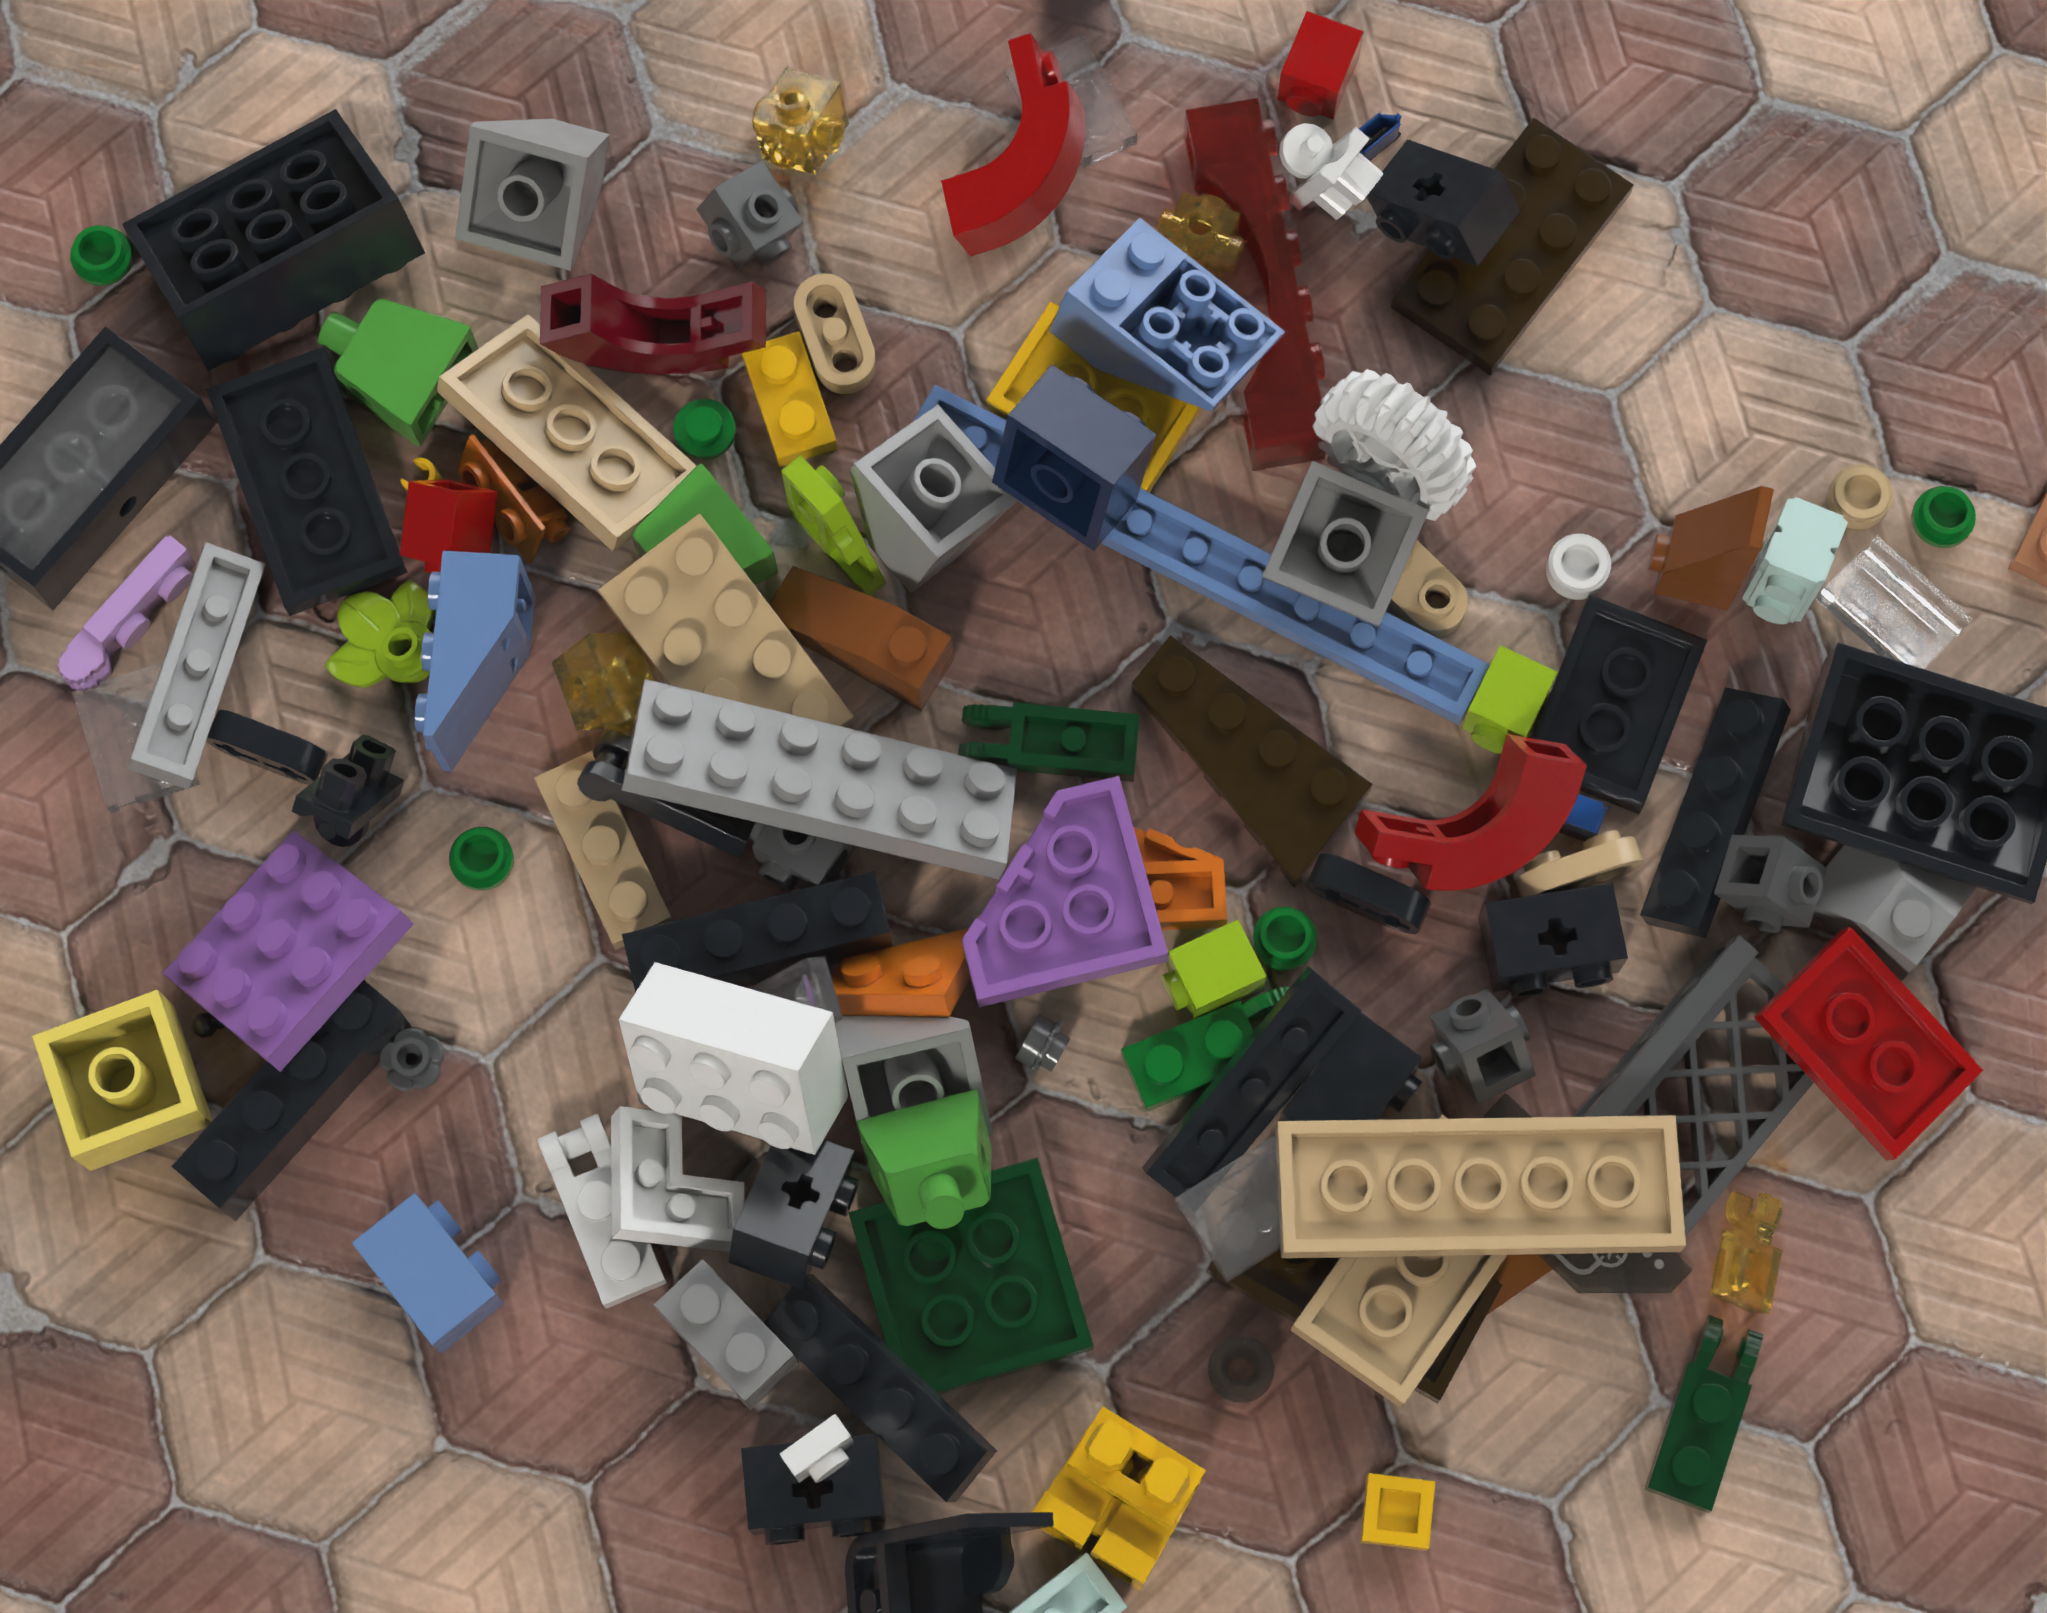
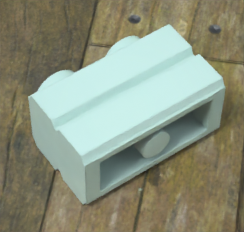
M1797 497L1787 499L1764 541L1755 564L1756 567L1751 574L1742 597L1747 603L1746 605L1753 607V611L1757 616L1775 624L1801 622L1823 586L1834 560V554L1842 540L1848 524L1843 515Z

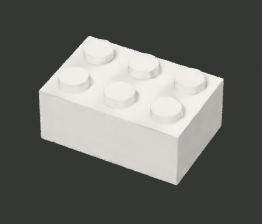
M654 962L619 1018L639 1103L647 1105L656 1112L662 1114L675 1113L705 1122L710 1127L719 1131L732 1130L763 1139L768 1144L780 1149L793 1148L815 1155L848 1098L833 1012Z

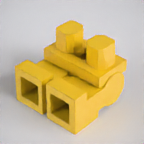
M1102 1406L1032 1512H1053L1054 1526L1040 1529L1081 1554L1092 1535L1099 1538L1090 1555L1095 1564L1138 1591H1141L1198 1489L1206 1470Z

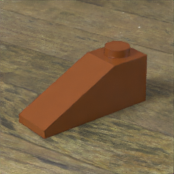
M1759 486L1676 515L1668 534L1657 533L1652 547L1648 570L1659 572L1654 593L1728 611L1761 550L1774 489Z
M792 566L769 602V605L799 643L920 712L954 660L951 636L898 606Z

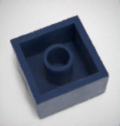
M1051 365L1008 414L992 483L1095 551L1136 502L1157 434L1148 429L1136 415L1127 411H1121L1094 393L1093 389L1082 379L1068 376Z

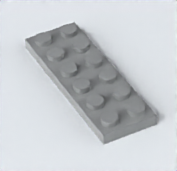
M645 679L639 698L622 791L1000 880L1008 862L1017 769Z

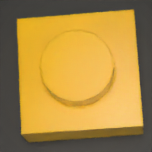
M1368 1473L1366 1476L1360 1543L1427 1551L1430 1546L1435 1481Z

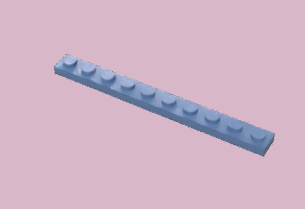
M934 385L914 421L938 404L995 468L1007 420ZM1141 488L1136 502L1101 543L1457 725L1461 724L1490 664L1385 612L1380 626L1377 627L1262 578L1272 554Z

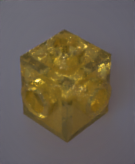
M787 66L769 94L763 96L758 101L752 117V126L757 134L763 160L770 161L780 168H793L813 175H817L829 154L837 152L842 143L844 131L849 124L840 82Z
M1183 191L1175 210L1172 211L1165 208L1155 227L1156 231L1219 280H1221L1224 271L1230 274L1234 272L1246 241L1238 237L1240 213L1233 211L1230 205L1222 199L1208 194H1202L1198 197Z
M629 632L588 633L551 662L577 731L604 729L605 733L608 731L623 733L634 728L644 680L654 681L644 652Z

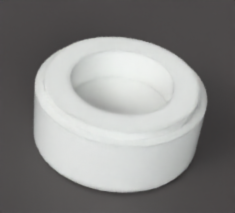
M1571 534L1560 539L1553 546L1546 563V576L1551 587L1558 594L1573 600L1587 599L1589 594L1592 596L1596 595L1604 587L1611 570V558L1606 547L1598 539L1586 534Z

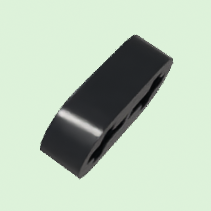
M222 709L217 711L206 740L208 744L227 755L310 785L320 776L328 758V754L323 749L307 740Z
M1328 853L1319 855L1306 883L1307 887L1321 898L1386 927L1407 934L1419 933L1431 906V901L1419 891L1348 859Z

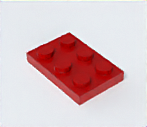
M1851 927L1842 929L1754 1016L1755 1020L1886 1161L1896 1160L1983 1071L1975 1060Z

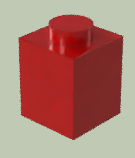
M1306 11L1281 71L1277 100L1287 103L1293 111L1309 117L1321 115L1334 120L1359 59L1363 31Z
M449 479L408 481L400 556L425 562L424 571L431 574V572L441 571L443 551L490 553L498 491Z

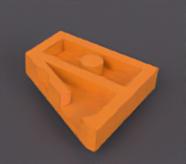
M1133 827L1162 931L1212 929L1226 925L1227 906L1224 859L1196 847H1182L1172 837L1148 828V831L1145 832Z
M969 928L844 958L823 992L826 1010L833 1012V1016L950 1017L970 980L962 945V938Z

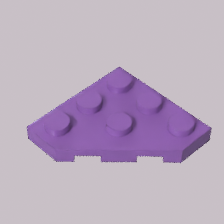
M1119 776L1056 791L1043 811V818L1026 844H1022L999 880L994 895L978 919L975 918L962 938L963 950L978 1008L1168 962L1167 947Z

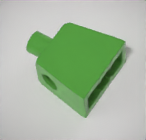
M378 299L373 302L360 324L338 312L331 313L325 320L318 337L319 345L341 355L335 364L334 373L342 390L411 443L419 447L424 443L448 403L437 392L439 376L478 349L471 327L385 299Z
M702 463L695 467L634 529L631 535L635 550L641 558L700 513L754 585L767 580L778 572L772 548Z
M977 1089L857 1121L872 1179L899 1225L910 1226L926 1221L930 1226L937 1229L951 1228L961 1221L964 1211L984 1206L991 1200L992 1145Z

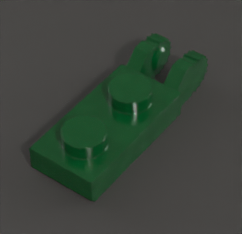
M1015 702L1013 707L968 704V706H964L962 711L963 724L978 729L1003 730L1011 728L1009 745L977 741L960 743L958 755L1015 768L1017 771L1097 779L1119 776L1121 781L1134 782L1140 715Z
M1708 1315L1691 1362L1684 1366L1644 1489L1706 1513L1712 1511L1752 1388L1748 1381L1754 1370L1763 1340V1334L1748 1329L1737 1347L1736 1360L1731 1376L1729 1377L1710 1370L1708 1367L1716 1349L1720 1345L1724 1332L1722 1328L1724 1320Z

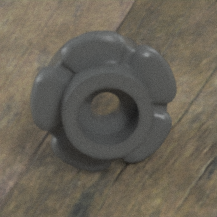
M1041 1014L1037 1017L1015 1057L1017 1061L1031 1068L1028 1073L1029 1075L1034 1076L1040 1066L1050 1072L1053 1071L1070 1040L1069 1037L1060 1033L1064 1024L1063 1019L1059 1018L1056 1023Z
M408 1028L398 1032L395 1036L396 1039L393 1042L390 1041L380 1054V1066L388 1073L386 1075L387 1081L394 1088L401 1091L430 1087L441 1074V1062L444 1060V1050L441 1043L433 1036H425L421 1029ZM411 1054H415L418 1057L417 1063L412 1066L408 1065L406 1058Z

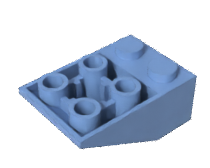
M1141 218L1066 291L1049 332L1096 369L1211 412L1285 333L1273 321Z
M443 551L441 571L431 572L428 604L430 610H436L434 633L425 632L422 641L423 671H430L427 694H418L416 699L415 729L416 732L423 733L426 750L432 751L442 771H453L530 656L536 595L520 555Z

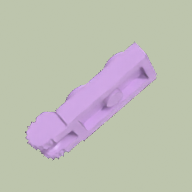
M171 535L169 537L165 536L84 624L83 629L66 646L67 651L61 652L62 656L58 658L59 664L57 667L60 669L58 673L70 684L72 690L76 689L78 693L83 691L87 694L88 691L94 692L96 687L99 688V683L105 682L112 674L111 657L121 646L124 649L134 646L150 626L151 621L148 619V616L163 600L170 603L178 598L190 584L193 577L190 571L196 564L188 550Z

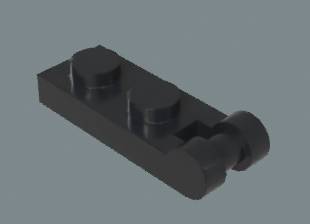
M607 731L600 736L593 749L595 760L588 762L584 766L577 782L579 790L586 797L595 801L612 799L733 856L741 857L756 822L622 791L624 770L627 765L632 737L617 731Z

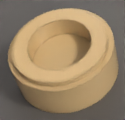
M1866 464L1850 465L1842 469L1833 479L1827 491L1828 510L1844 516L1843 518L1848 522L1847 528L1854 530L1869 529L1877 525L1885 517L1893 501V489L1887 476L1879 469Z

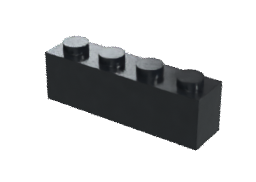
M875 871L622 934L635 993L654 962L734 985L748 987L840 964L844 958L893 946Z
M363 980L281 1072L269 1062H266L171 1167L234 1221H237L378 1065L382 1049L390 1041L393 1042L396 1039L395 1036L398 1032L412 1026L396 1006L368 982Z

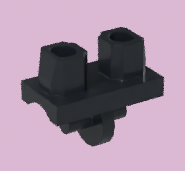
M361 735L352 743L350 753L342 759H331L323 766L320 777L296 795L292 812L300 816L313 815L314 823L320 836L332 845L339 847L352 846L365 836L369 829V821L400 796L405 780L390 773L396 750L371 736Z

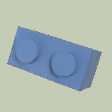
M414 1193L353 1241L352 1244L431 1345L440 1353H444L504 1304L493 1290L503 1280L479 1250L470 1257L466 1256L453 1239L462 1229L439 1200L427 1207L419 1196Z

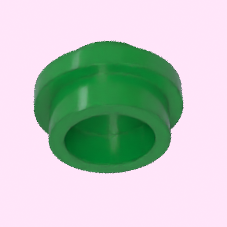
M95 225L84 229L77 235L71 247L70 261L74 271L83 281L95 286H107L118 282L128 273L133 262V250L126 236L119 230L109 226Z
M698 399L691 401L681 408L675 417L673 432L678 447L686 455L698 460H710L721 456L731 447L735 439L736 426L733 415L725 405L712 399Z
M1938 486L1928 489L1920 495L1913 506L1911 520L1915 532L1924 542L1938 548H1951L1964 542L1971 534L1976 522V512L1972 502L1964 492L1954 487Z
M474 827L466 830L456 838L449 853V865L455 878L462 885L472 890L485 891L499 886L508 878L514 864V853L509 841L501 832L490 827Z
M1276 907L1264 913L1257 921L1252 937L1253 948L1258 958L1268 967L1279 971L1295 970L1305 965L1313 956L1317 944L1316 928L1312 920L1304 912L1293 907Z

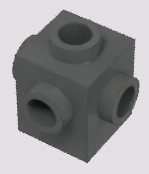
M763 161L758 162L714 188L696 209L708 226V234L713 246L722 256L730 259L737 271L756 259L761 267H765L783 256L792 248L788 238L803 223L798 215L797 204L792 194L784 186L778 185Z
M757 822L750 834V839L755 841L752 849L756 864L761 866L758 873L769 883L786 892H791L795 886L799 889H804L835 881L855 849L854 845Z
M1778 834L1769 836L1732 835L1714 894L1744 914L1743 922L1755 929L1776 933L1781 931L1782 926L1810 927L1816 903L1822 894L1823 880L1827 868L1804 852L1805 845L1794 838Z
M1488 989L1474 995L1462 997L1450 1007L1430 1016L1438 1042L1430 1045V1049L1440 1072L1447 1080L1456 1077L1478 1104L1536 1076L1525 1043L1530 1040V1036L1521 1015L1512 1005L1504 1008Z

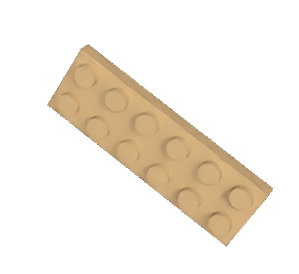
M1676 1115L1278 1121L1275 1127L1281 1258L1681 1252L1686 1247Z

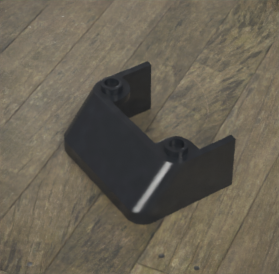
M1053 1512L967 1513L860 1535L851 1543L845 1560L848 1613H983L982 1595L1000 1591L1006 1585L1013 1570L1014 1551L1011 1543V1534L1054 1526Z

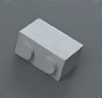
M703 1259L654 1304L661 1317L750 1411L799 1365L794 1354Z

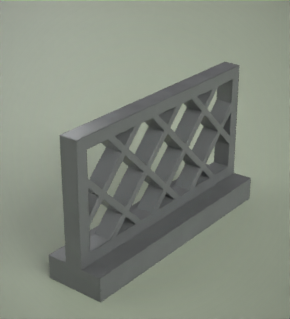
M1740 935L1722 941L1714 948L1572 1116H1633L1643 1103L1645 1116H1657L1655 1097L1657 1086L1663 1079L1686 1078L1689 1116H1676V1124H1690L1693 1162H1681L1680 1170H1694L1696 1198L1684 1211L1685 1236L1814 1083L1797 1064H1787L1786 1052L1772 1037L1774 1065L1742 1067L1739 1029L1763 1027L1756 1020L1738 1021L1736 993L1751 978L1768 994L1769 1002L1785 985L1754 958L1758 951ZM1725 1008L1726 1021L1712 1022L1722 1009ZM1726 1030L1730 1067L1698 1069L1696 1040L1704 1031ZM1684 1056L1685 1070H1672ZM1801 1072L1789 1086L1788 1073ZM1775 1073L1777 1095L1775 1104L1767 1112L1746 1113L1743 1075ZM1699 1077H1731L1734 1113L1702 1115ZM1760 1120L1748 1135L1747 1121ZM1734 1121L1737 1146L1735 1152L1728 1160L1706 1161L1703 1123ZM1720 1168L1708 1183L1707 1169Z

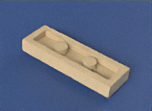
M592 751L536 776L534 779L615 950L624 947L622 934L672 922L673 920L616 801L612 799L595 801L586 797L579 790L577 782L584 766L588 762L595 760Z

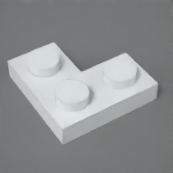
M622 1106L611 1116L612 1239L730 1252L733 1228L745 1204L744 1182L683 1175L682 1115L675 1113L662 1114L653 1110Z

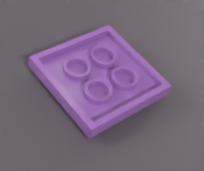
M293 830L235 895L225 903L224 907L181 951L179 956L168 966L163 974L281 1072L414 924L401 910Z

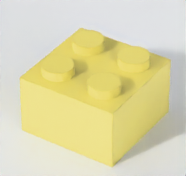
M158 989L32 1036L70 1155L89 1171L207 1128L213 1121L175 1006Z

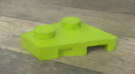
M799 455L781 470L789 514L858 590L871 596L886 584V580L841 499L845 495L844 489L827 468L821 465L814 470L803 456Z

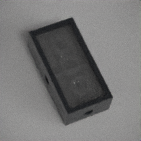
M106 326L0 444V571L52 611L216 425L200 396Z

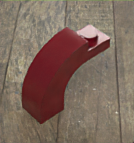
M590 273L541 286L540 345L576 362L620 372L690 374L728 368L729 356L766 348V289L751 281L694 296L674 298L651 297L624 291Z

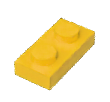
M800 331L766 341V348L741 353L779 468L790 464L799 455H802L804 459L837 450V440Z

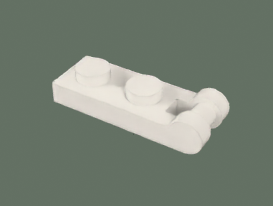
M595 1114L581 1120V1128L559 1137L556 1131L537 1138L602 1304L607 1309L667 1284L651 1243L612 1239L611 1142L599 1114ZM592 1151L598 1168L575 1177L568 1160Z

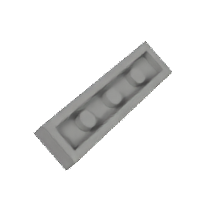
M205 542L126 769L189 790L266 565L265 563Z

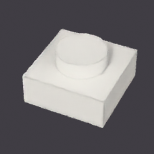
M834 1414L781 1452L780 1456L799 1483L809 1475L818 1483L833 1474L849 1460L844 1450L854 1444V1441L840 1419Z

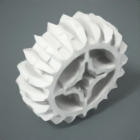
M1368 369L1363 373L1352 371L1345 379L1340 380L1335 387H1332L1320 403L1322 405L1315 413L1316 421L1312 427L1319 437L1317 440L1319 448L1329 454L1327 458L1328 463L1337 467L1341 473L1429 509L1426 519L1434 521L1441 514H1445L1452 505L1456 506L1468 491L1466 487L1472 481V473L1477 467L1471 457L1473 449L1468 442L1461 439L1463 434L1461 428L1451 424L1446 418L1447 411L1436 408L1430 402V396L1423 397L1415 392L1411 383L1402 385L1390 374L1385 373L1380 377L1375 371Z

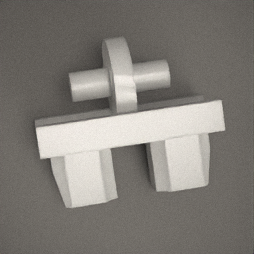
M1304 123L1292 128L1284 135L1280 143V159L1289 173L1307 180L1296 187L1286 199L1299 211L1310 202L1315 201L1334 219H1339L1352 204L1356 206L1362 202L1384 174L1360 153L1370 138L1355 127L1335 144H1332L1329 135L1317 125Z

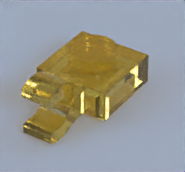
M1732 1191L1727 1199L1725 1211L1727 1220L1734 1227L1735 1231L1723 1230L1718 1256L1713 1265V1281L1710 1294L1749 1313L1770 1314L1783 1250L1771 1244L1775 1228L1781 1219L1782 1202L1768 1193L1760 1192L1757 1199V1207L1751 1214L1754 1199L1738 1191Z

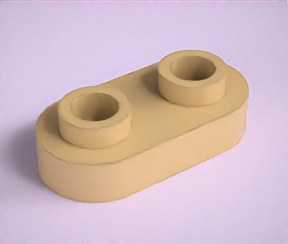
M833 274L813 275L800 284L794 296L795 317L817 378L825 388L838 394L856 393L864 389L871 382L876 371L875 350L850 285L841 277ZM823 305L833 306L837 310L829 318L818 317L815 311ZM842 359H851L857 364L849 372H840L835 368L836 363Z
M1416 540L1388 606L1403 621L1436 638H1442L1455 632L1462 624L1468 607V596L1462 583ZM1431 593L1442 594L1447 599L1448 605L1440 609L1433 608L1426 602L1425 597Z
M1612 830L1586 840L1582 844L1583 851L1562 858L1557 850L1537 855L1523 866L1525 873L1520 875L1515 880L1521 897L1591 887L1622 877L1642 866L1645 861L1635 837L1621 838L1618 830Z

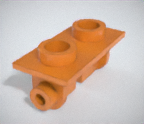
M474 434L468 437L457 469L461 482L498 491L494 516L498 532L507 544L516 547L529 564L534 561L543 538L546 537L550 543H555L569 532L570 527L565 522L568 515L540 485L523 492L520 486L532 481L533 478L489 438L486 437L479 442Z

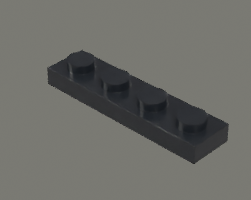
M1725 687L1640 916L1648 925L1702 938L1707 937L1721 899L1714 892L1731 836L1745 835L1791 711L1783 698Z
M1307 966L1142 1166L1144 1172L1196 1213L1362 1010Z
M809 1274L803 1290L792 1286L763 1322L826 1387L945 1502H956L997 1452L979 1432L813 1274Z

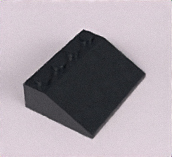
M336 109L122 224L208 371L225 362L239 358L245 351L278 333L291 330L305 318L333 303L344 301L360 288L386 274L399 271L408 262L425 254L399 198Z
M1838 642L1825 658L1807 716L1781 825L2033 904L2035 903L2047 862V707Z

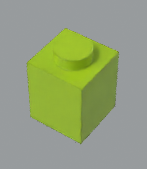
M1500 645L1467 711L1461 729L1472 733L1471 739L1480 747L1501 754L1507 734L1522 737L1528 736L1558 672Z
M1238 919L1168 951L1166 967L1169 972L1161 975L1164 988L1175 1009L1178 1011L1186 1007L1192 1020L1263 991L1267 978Z

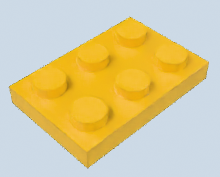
M1050 301L986 399V409L1007 420L1008 414L1051 365L1068 376L1082 379L1093 389L1094 393L1121 411H1127L1136 415L1148 429L1157 434L1140 487L1150 493L1203 408L1096 369L1049 332L1060 307Z

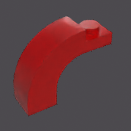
M1031 33L1008 40L1022 102L1021 120L1013 140L1002 154L987 165L941 180L953 236L971 257L1007 245L1039 225L1060 203L1074 180L1080 165L1085 141L1083 103L1068 81L1062 80L1061 71L1053 51L1044 52Z
M1507 734L1491 784L1485 793L1466 810L1444 819L1423 820L1361 809L1354 833L1372 854L1373 860L1393 868H1409L1426 890L1455 891L1479 887L1506 877L1535 858L1552 841L1567 820L1575 804L1587 765L1566 744Z

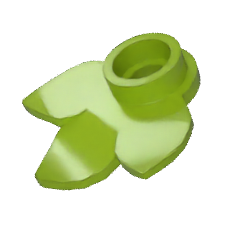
M408 580L393 593L390 600L377 593L367 591L354 593L344 598L340 603L337 619L341 632L348 641L326 661L325 667L329 673L345 684L360 688L370 687L385 678L404 683H417L427 678L430 671H423L422 641L425 632L431 633L430 627L435 610L429 609L428 592L417 583ZM411 645L408 652L399 656L403 649Z

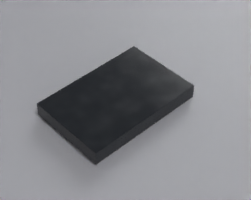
M1589 594L1534 732L1533 739L1566 744L1587 765L1579 791L1640 814L1707 639Z

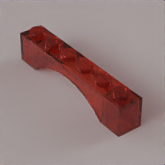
M1258 98L1188 109L1185 111L1183 137L1194 190L1217 208L1241 236L1256 263L1266 295L1268 318L1285 331L1283 337L1260 360L1243 393L1241 419L1252 471L1311 462L1312 460H1323L1326 457V452L1318 446L1323 440L1316 435L1312 426L1316 421L1315 413L1322 405L1320 403L1322 399L1318 380L1325 378L1324 358L1320 343H1309L1305 323L1313 322L1312 302L1308 286H1297L1294 267L1301 266L1300 245L1296 230L1286 231L1282 211L1289 210V195L1284 174L1274 175L1270 156L1277 155L1278 152L1273 120H1262Z

